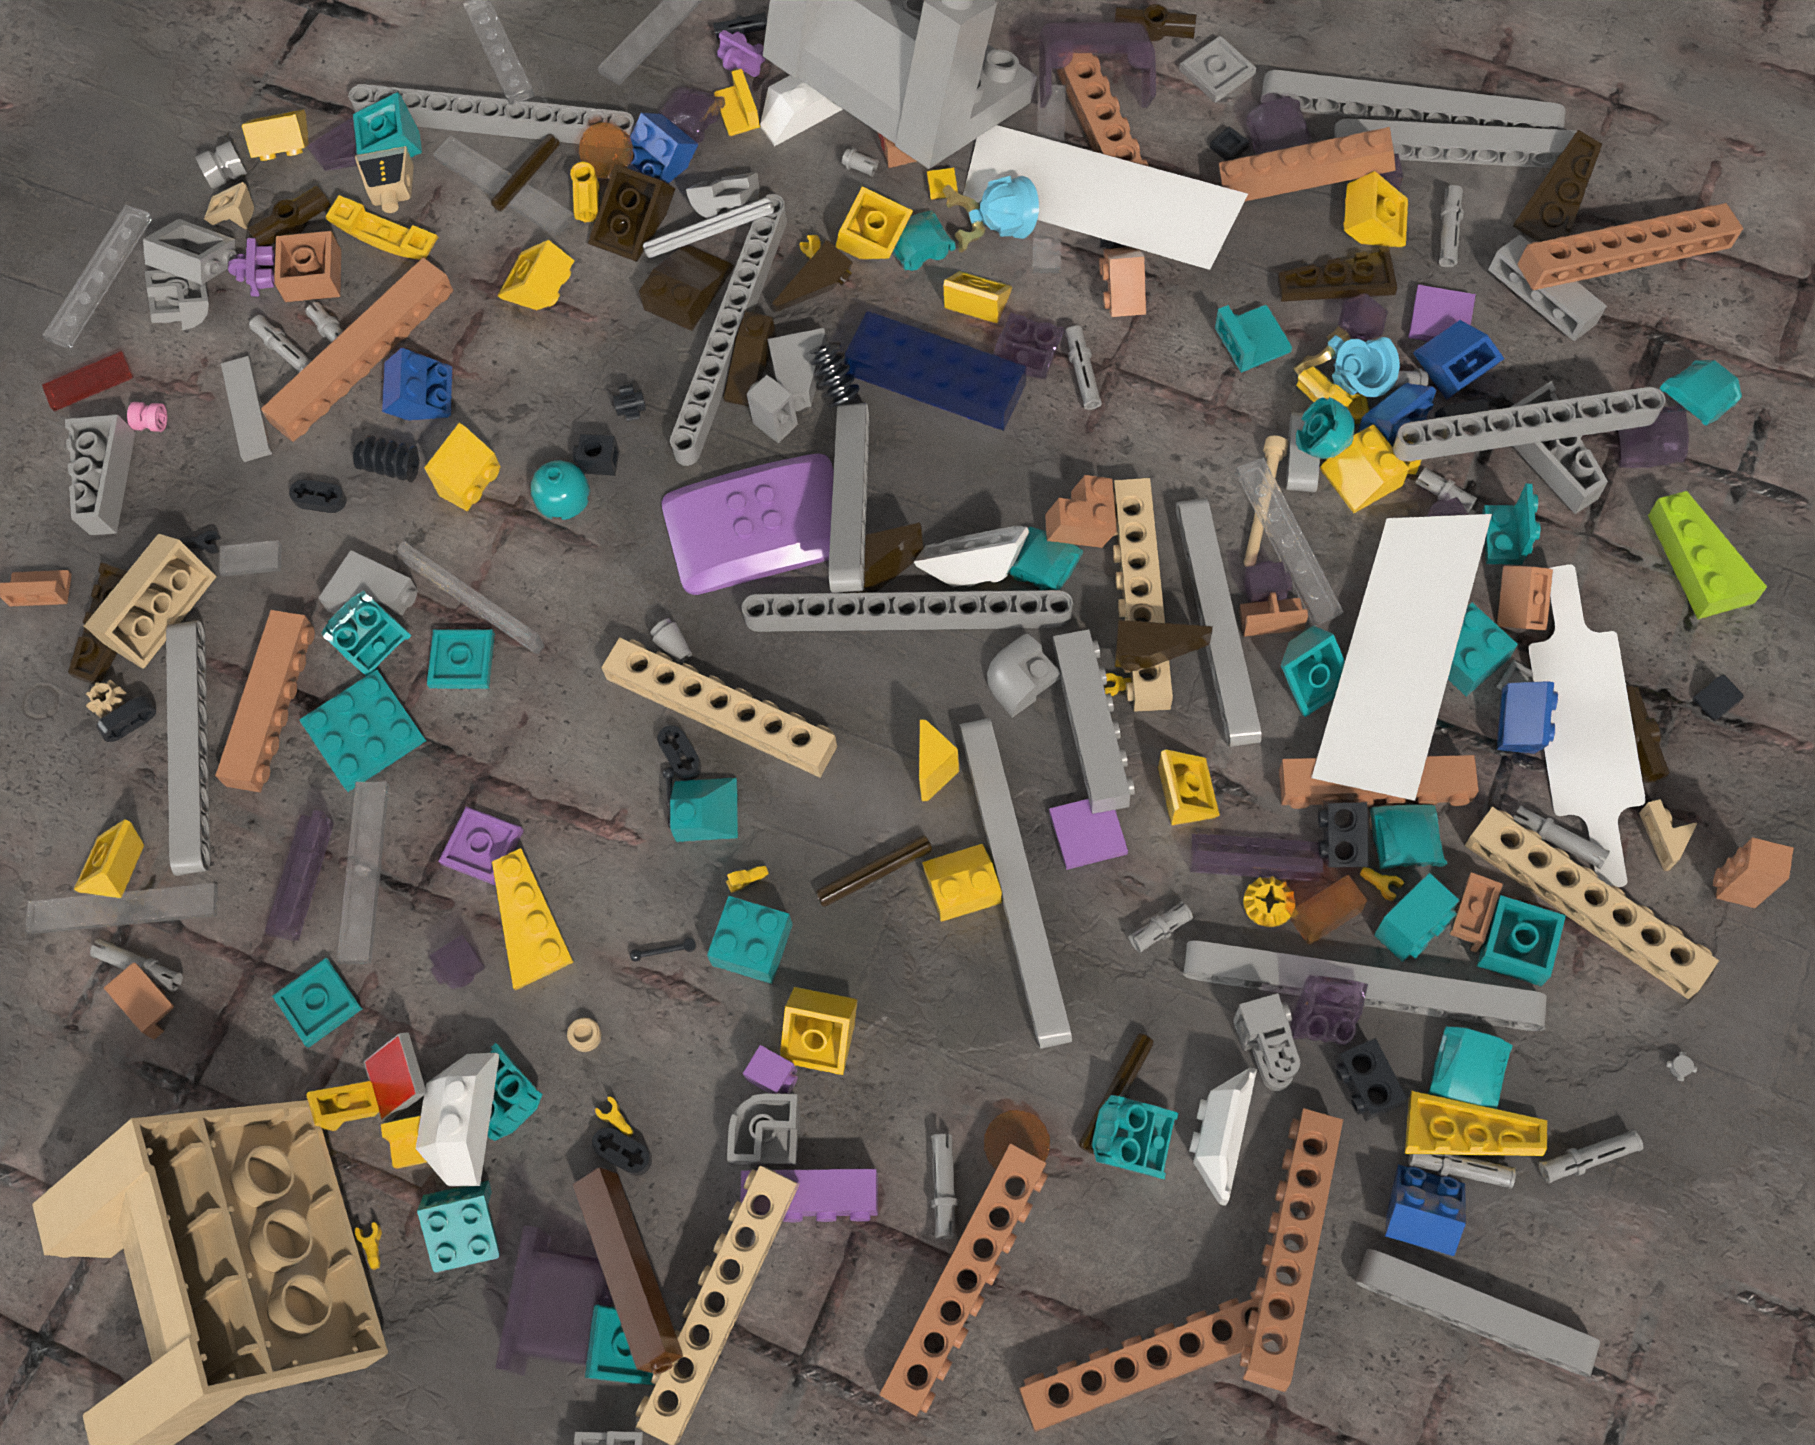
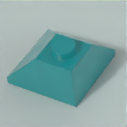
M398 92L353 114L357 155L403 146L407 147L410 157L422 153L420 131L402 96Z
M1314 625L1289 641L1281 662V668L1299 710L1304 717H1307L1335 698L1345 664L1334 634Z
M737 778L675 781L670 799V830L676 842L738 838Z

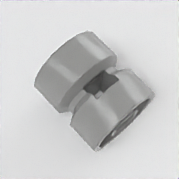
M231 141L217 146L214 153L208 150L195 156L212 189L226 184L227 178L235 180L247 174Z

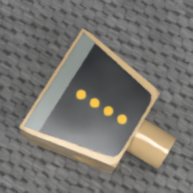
M406 146L355 156L365 189L373 205H381L384 212L393 213L398 210L399 201L411 198L414 165Z

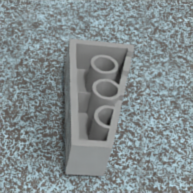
M1550 381L1512 407L1557 401L1559 399L1555 394L1556 388L1552 381ZM1582 436L1513 446L1574 514H1577L1598 500L1608 483L1592 452L1584 446L1581 440Z

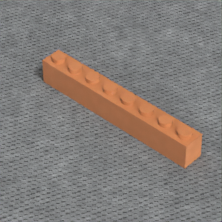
M422 258L261 408L269 423L292 442L301 435H304L316 420L325 415L330 407L341 397L345 396L350 388L361 378L365 377L370 372V369L381 359L388 356L390 351L401 340L407 338L421 321L426 320L440 303L448 299L453 289L447 275L425 258Z

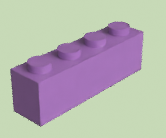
M876 1169L773 1170L800 1183L783 1219L784 1222L803 1221V1216H816V1221L820 1222L836 1221V1216H850L851 1221H870V1216L878 1215V1173ZM751 1170L741 1171V1203L748 1191L743 1187ZM759 1195L754 1200V1210L759 1215L768 1213L771 1207L769 1198L765 1195Z

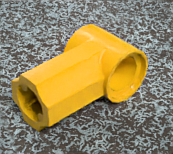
M580 162L575 164L570 172L573 181L574 216L576 220H581L584 223L594 222L599 211L598 192L600 185L594 167L587 162Z
M1313 366L1304 370L1298 376L1296 386L1313 402L1322 397L1326 399L1330 397L1348 407L1354 400L1345 390L1332 383Z

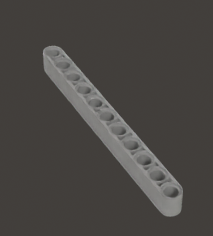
M1271 70L1264 75L1261 102L1266 107L1368 120L1564 130L1566 112L1565 107L1558 103L1283 70Z
M367 84L354 86L350 89L348 95L355 112H358L398 92L402 96L417 127L544 140L549 134H552L559 142L625 149L635 127L632 115L624 111Z
M769 194L763 197L771 199L774 212L752 222L670 437L675 460L683 466L694 464L701 455L727 385L736 338L745 311L754 313L787 225L785 203L783 198L777 194ZM694 421H699V422L696 423V424H690V423H692V422H694ZM683 446H689L686 449H680Z
M1065 591L754 594L748 596L742 603V612L746 625L749 629L757 632L1061 628L1070 623L1073 609L1071 596ZM1060 606L1065 608L1066 610L1063 612H1055L1054 610H1052V608ZM967 607L974 609L972 613H963L961 610ZM995 607L1005 609L1001 613H995L991 610ZM1024 607H1032L1035 611L1027 613L1022 611ZM906 608L914 610L910 614L901 613V611ZM934 608H942L944 610L939 614L931 612ZM817 609L823 610L819 615L810 614ZM845 609L853 610L849 615L841 614ZM874 609L884 610L881 614L877 615L870 613ZM756 610L763 611V613L758 616L751 615V613ZM785 610L793 611L790 615H781Z
M989 717L959 724L994 870L1002 891V902L1039 1049L1072 1042L1071 1030L991 719Z
M1189 941L1186 947L1183 975L1193 980L1526 1031H1542L1545 1029L1547 996L1541 992L1205 941Z

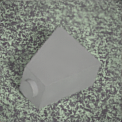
M824 328L768 339L776 381L793 395L795 411L811 407L820 377L814 376V372L820 366L810 365L809 362L815 355L806 353L819 345L827 343Z
M350 550L318 599L328 612L335 614L351 597L365 590L390 615H403L406 609L415 602L418 590L411 578Z

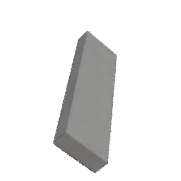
M249 356L221 363L242 460L247 462L271 455V446L264 415L261 410L262 406L251 359Z

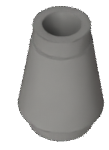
M667 618L652 628L650 634L653 636L652 641L678 664L685 662L691 657L692 652L676 622H672Z

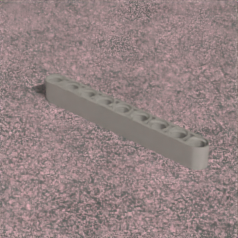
M1342 119L1335 124L1334 138L1390 127L1395 160L1552 168L1577 131Z
M1645 387L1409 422L1399 428L1393 445V453L1402 461H1415L1651 425L1656 421L1666 399L1661 390L1655 387ZM1464 431L1470 432L1473 435L1466 434ZM1404 440H1409L1414 444L1406 443Z
M867 402L837 406L829 552V584L831 593L863 591L870 426Z
M1205 497L1176 502L1177 521L1200 625L1213 626L1210 645L1205 647L1227 744L1229 747L1260 743V723L1208 499Z
M199 620L170 624L166 628L169 860L171 870L175 876L208 871L211 863L206 638L204 627Z

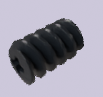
M839 341L819 345L806 353L815 355L809 362L810 365L820 366L814 372V376L824 375V379L818 384L819 387H829L823 396L833 397L834 399L827 405L828 408L850 401L860 390L859 385L851 384L855 380V375L847 373L851 368L850 364L841 363L846 358V354L844 352H837L842 346Z
M369 435L364 442L359 441L355 446L353 464L359 470L365 469V471L376 472L379 475L386 474L388 477H397L399 480H408V482L412 483L419 470L418 448L412 445L408 450L405 443H401L397 447L396 441L390 440L387 443L381 437L376 441L375 436Z

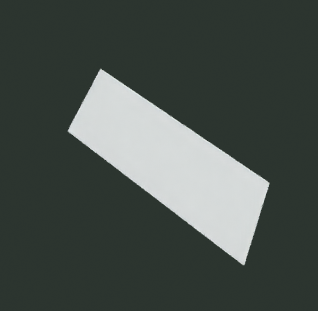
M998 125L977 137L963 196L970 197L979 203L984 191L987 189L988 182L1011 176V179L1017 176H1025L1033 182L1037 190L1039 199L1037 220L1209 270L1248 195L1240 191Z
M1492 514L1386 519L1311 778L1415 801Z

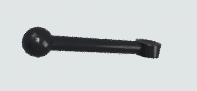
M666 767L662 775L666 778L667 821L670 828V799L673 791L672 778L675 772L671 767Z
M688 938L682 944L645 951L634 949L630 952V959L638 962L642 957L679 950L693 952L696 949V943L693 939Z

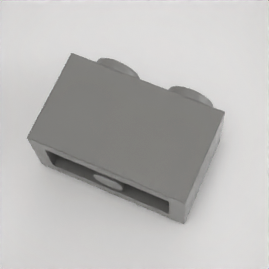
M768 375L752 384L747 393L753 424L779 443L798 425L793 395Z

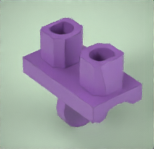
M725 30L720 32V47L717 57L723 59V67L729 71L737 67L753 77L760 74V66L766 59L763 57L764 46L759 43L754 46L748 44L745 35L739 32L733 35Z
M248 238L246 260L245 255L238 254L236 259L228 262V271L236 276L237 281L243 282L244 277H246V283L250 285L251 296H260V289L272 288L275 285L273 270L260 269L261 265L275 264L273 247L258 246L255 238Z

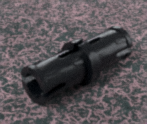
M763 12L746 17L737 15L736 19L717 23L713 22L716 39L720 40L719 33L723 30L732 35L739 32L745 35V37L746 33L766 30V13Z

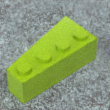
M1687 491L1658 498L1648 517L1697 619L1754 604L1766 590L1767 586Z

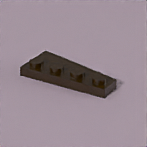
M1577 130L1515 221L1513 227L1538 242L1556 239L1560 236H1569L1602 143Z
M1389 245L1380 247L1379 251L1367 254L1364 251L1356 253L1354 258L1340 261L1339 258L1328 260V263L1323 266L1316 267L1312 264L1280 272L1278 275L1281 302L1396 295L1397 282Z
M102 562L100 563L98 569L100 577L97 585L93 586L91 593L93 600L89 612L85 613L84 624L91 618L128 571ZM84 627L82 637H78L68 673L73 678L93 685L96 682L100 684L118 653L103 644Z

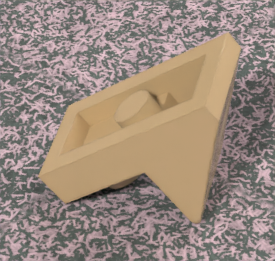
M241 182L213 196L204 220L215 225L223 220L230 219L242 228L247 229L254 211V204L247 185Z
M1661 799L1648 802L1639 814L1663 871H1668L1680 860L1697 823L1673 828L1672 816L1669 810L1664 808Z

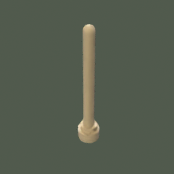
M1269 436L1265 440L1263 451L1267 462L1244 559V565L1247 568H1252L1256 564L1278 463L1287 455L1289 442L1280 436Z

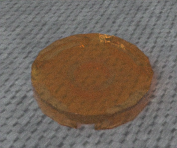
M600 122L591 125L583 133L579 144V155L582 162H587L594 167L598 178L610 179L615 164L625 168L631 164L633 145L630 136L615 123Z
M1009 1110L998 1115L988 1125L984 1136V1152L989 1164L995 1170L998 1168L1010 1144L1046 1162L1050 1152V1136L1045 1125L1029 1112Z

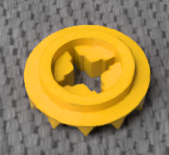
M1274 876L1269 878L1259 877L1252 884H1249L1243 898L1244 909L1249 918L1265 927H1276L1287 922L1292 916L1296 905L1294 891H1291L1286 881L1275 879ZM1271 890L1273 899L1279 903H1274L1270 912L1267 913L1266 902L1261 901L1260 898H1266Z

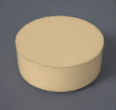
M586 1017L573 1021L567 1032L569 1043L581 1052L595 1049L600 1043L602 1036L601 1029L597 1023Z

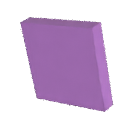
M1418 285L1408 338L1430 341L1459 320L1471 325L1476 294Z
M1089 799L1049 809L1066 870L1128 854L1115 810L1092 814Z
M466 806L438 862L443 866L496 886L492 861L514 852L524 830L520 826Z

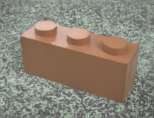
M1752 837L1743 847H1739L1736 854L1732 858L1729 857L1721 868H1717L1713 879V886L1717 887L1716 899L1756 908L1789 879L1793 847Z

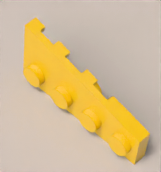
M521 848L492 861L512 984L515 991L574 963Z
M1411 1091L1408 1102L1405 1154L1543 1156L1547 1149V1120Z

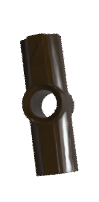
M1160 4L1149 5L1146 9L1116 7L1113 31L1142 34L1149 41H1159L1165 36L1194 39L1197 14L1168 12L1166 7Z
M315 186L293 201L289 199L278 201L273 207L272 214L248 228L247 231L252 238L256 239L258 246H269L276 241V236L300 234L305 228V222L331 207V204L322 190Z
M1628 686L1626 689L1642 782H1655L1667 777L1670 773L1659 745L1661 740L1660 729L1656 720L1652 717L1649 718L1638 687Z

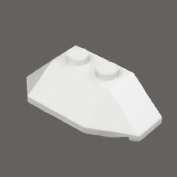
M790 75L768 87L760 126L772 144L776 146L843 110V108L799 78H794Z
M1012 526L969 534L946 540L940 544H929L924 547L914 560L916 567L952 587L962 585L971 587L985 581L998 582L1007 576L1008 571L1015 563L1029 530L1026 526Z
M498 1053L466 1054L426 1083V1094L423 1099L416 1150L448 1186H480L499 1061Z
M1251 1067L1211 1090L1207 1100H1200L1196 1119L1202 1120L1200 1133L1193 1132L1189 1149L1190 1152L1195 1153L1193 1163L1217 1202L1224 1206L1227 1205L1231 1194L1257 1069Z

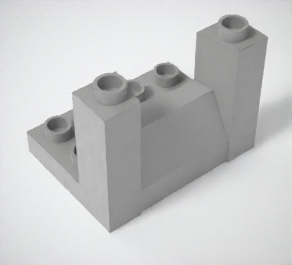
M770 0L763 57L794 78H799L895 143L898 149L928 169L1031 102L1037 75L1019 64L1018 58L1013 53L1006 50H997L988 44L997 2L994 0Z

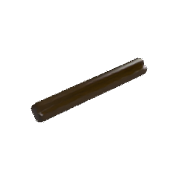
M549 134L494 196L491 200V205L497 211L501 212L508 206L557 149L560 142L554 135Z
M922 835L818 889L816 896L820 904L826 907L932 851L931 843L925 835Z
M1142 1033L1137 1035L1079 1142V1147L1082 1150L1094 1154L1092 1141L1099 1110L1110 1095L1125 1098L1154 1044V1040Z

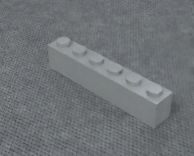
M1090 630L1053 636V653L1057 669L1061 673L1060 682L1092 814L1127 808L1130 805V795L1135 794L1132 777H1126L1124 767L1128 766L1125 749H1119L1117 739H1121L1118 721H1112L1110 712L1114 711L1113 700L1110 693L1105 694L1103 685L1107 684L1104 666L1099 667L1097 658H1100L1098 641H1092Z

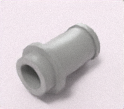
M852 148V150L846 149L842 158V164L846 166V169L850 170L853 168L871 177L874 176L875 172L873 170H877L879 163L878 159L858 153L856 148Z
M1416 368L1413 371H1399L1398 378L1391 389L1400 388L1405 383L1427 386L1428 374L1421 368Z

